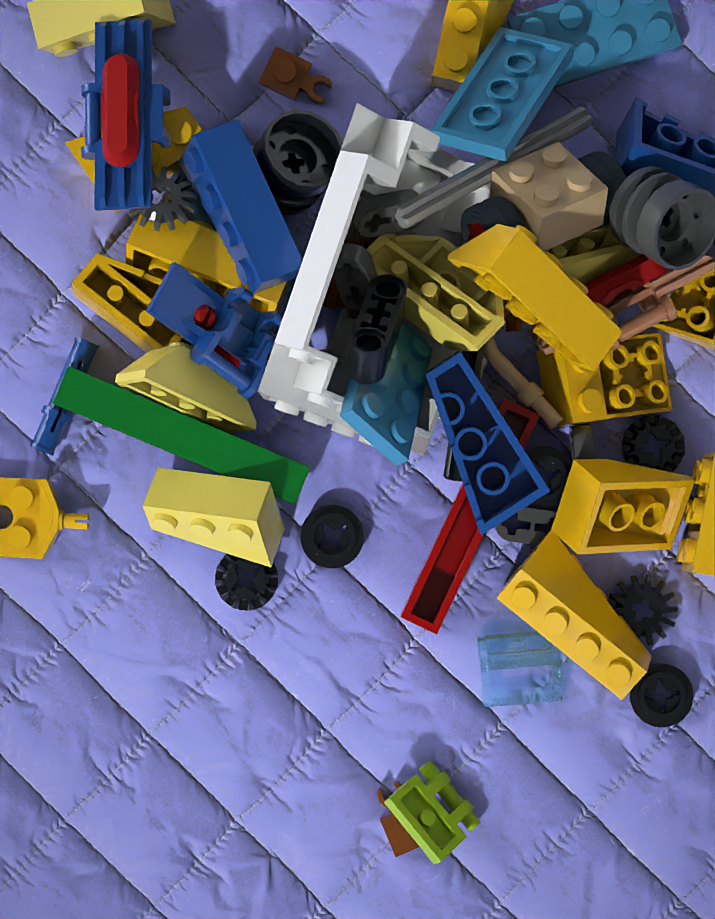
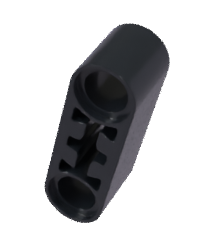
M382 274L371 280L352 330L349 344L348 374L359 383L372 384L384 377L404 321L407 284L396 275Z

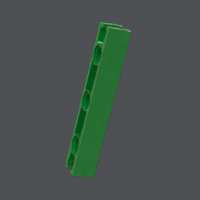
M70 366L67 367L53 400L54 405L224 476L271 482L275 497L294 505L310 470L308 466Z

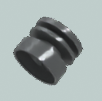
M648 166L638 169L628 176L615 192L609 212V225L612 235L622 245L632 248L637 253L644 254L648 259L667 269L678 271L691 267L706 254L714 242L715 197L708 190L691 182L684 181L679 176L671 174L663 168Z

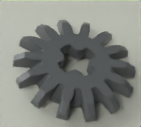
M165 166L161 168L160 177H156L152 169V191L156 190L162 193L166 190L169 192V204L166 205L163 202L152 203V208L131 209L128 212L130 217L140 213L143 217L139 225L143 227L148 221L154 222V231H160L162 223H167L170 231L175 230V219L180 220L185 225L188 219L183 212L187 211L194 214L196 207L187 201L197 200V194L184 191L192 187V182L189 180L177 183L182 176L180 171L174 173L170 179L166 178L167 167Z

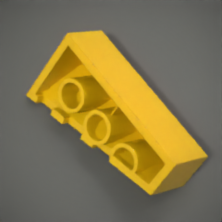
M448 0L432 73L431 86L453 91L458 90L498 29L503 26L514 0Z
M141 214L139 215L126 243L125 264L144 270L146 274L163 280L172 262H176L223 298L228 290L237 287H244L251 292L247 284L244 285L239 279L236 265L218 232L214 231L209 224L198 220L193 222L188 220L184 225L180 220L175 219V230L170 231L167 223H162L160 231H154V222L148 221L144 227L139 225L143 217ZM291 280L253 294L252 300L246 303L260 313L277 312Z
M497 224L449 254L447 259L456 267H468L478 274L473 281L485 291L490 290L498 297L509 300L505 308L515 317L530 325L536 323L537 325L533 332L573 365L595 371L623 332L612 321L614 317L612 312L603 305L593 302L587 296L589 292L587 287L577 279L568 277L561 270L563 267L562 262L549 252L542 251L535 244L537 241L536 236L521 225H517L514 228Z
M550 529L505 582L497 599L613 694L623 700L647 673L652 655L622 616H618L607 601V596L600 587H596L577 557L569 552L561 539Z

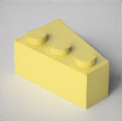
M34 0L27 3L38 49L54 53L55 57L69 56L78 52V48L95 45V22L151 19L152 30L176 24L170 0Z
M157 468L142 505L152 530L268 567L273 565L285 530L271 482Z

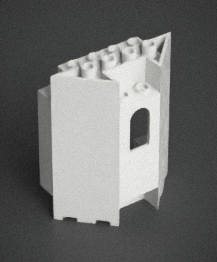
M356 103L258 389L263 399L276 402L274 409L294 416H298L299 411L305 412L303 420L322 427H326L327 423L331 424V431L354 438L355 433H359L340 417V412L350 377L348 374L349 344L356 320L348 318L347 308H342L329 344L325 348L318 350L311 347L309 343L344 240L346 238H353L356 226L352 222V217L357 202L368 196L404 189H412L421 194L476 164L464 162L439 148L438 144L441 137L415 122L384 118ZM491 182L426 217L417 227L396 232L395 236L410 235L415 232L417 235L441 236L457 248L464 244L460 225L462 213L469 206L490 198ZM404 317V322L415 333L425 338L429 346L433 348L428 370L457 352L447 349ZM483 355V362H482V369H481L480 379H481V376H482V374H483V371H484V368H485V365H486V362H487V360L485 359L484 355ZM427 377L410 451L425 456L437 419H441ZM359 435V442L373 446L364 437Z

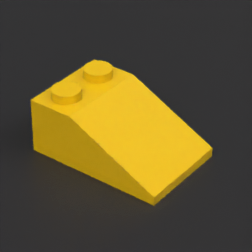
M574 459L551 530L577 554L671 549L695 479L687 475L609 459Z

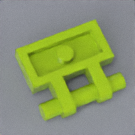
M429 760L419 768L421 774L428 781L426 785L416 774L403 783L384 803L435 865L445 859L467 837L457 825L459 822L470 832L481 821L472 811L474 806L467 798L462 799L449 783L451 778L445 770L439 771L435 764ZM437 793L450 808L449 812L436 799L435 795Z

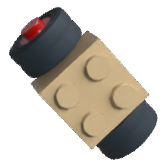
M561 143L551 144L492 170L490 198L469 206L462 213L460 225L464 244L497 224L514 228L517 225H521L536 236L537 241L535 244L542 251H547L592 229L602 228L609 224L612 200L615 192L626 179V176L616 160L605 152L596 151L577 159Z

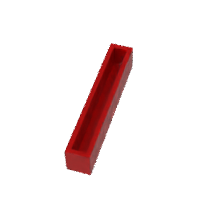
M503 398L497 409L524 449L540 415ZM463 482L399 615L401 618L435 634L438 633L483 537V535H480Z

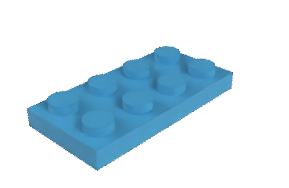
M563 0L510 17L507 20L509 29L573 44L574 57L554 88L680 48L682 45L668 0Z
M500 27L430 131L441 137L439 141L441 145L506 162L574 57L573 44Z
M404 321L384 377L372 384L359 383L349 377L340 412V417L396 467L409 460L426 382L425 372L429 368L433 350L426 339L415 333Z

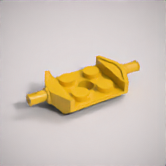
M0 477V506H7L13 513L12 523L7 528H0V557L45 559L52 549L60 530H65V528L89 529V523L77 522V520H90L89 513H65L66 510H61L56 492L50 480Z

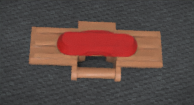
M706 252L691 267L677 271L667 269L642 254L584 284L589 290L587 296L593 302H597L610 310L614 315L612 321L623 331L610 350L618 349L620 342L665 319L668 321L676 319L678 317L677 312L669 297L678 288L715 269V258ZM638 303L643 313L618 325L617 312ZM535 323L532 330L528 332L531 339L545 355L554 352L555 350L533 332L537 325Z

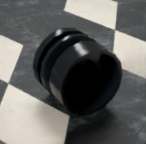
M292 110L280 114L268 125L260 140L256 142L252 149L282 215L293 216L306 212L319 200L329 185L343 144L337 130L326 119L310 111Z

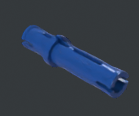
M75 337V342L48 406L43 405L41 413L44 416L33 442L30 444V447L52 456L55 453L54 450L65 424H70L72 416L69 415L71 411L53 404L67 367L70 366L87 374L96 350L99 348L98 345L79 337Z

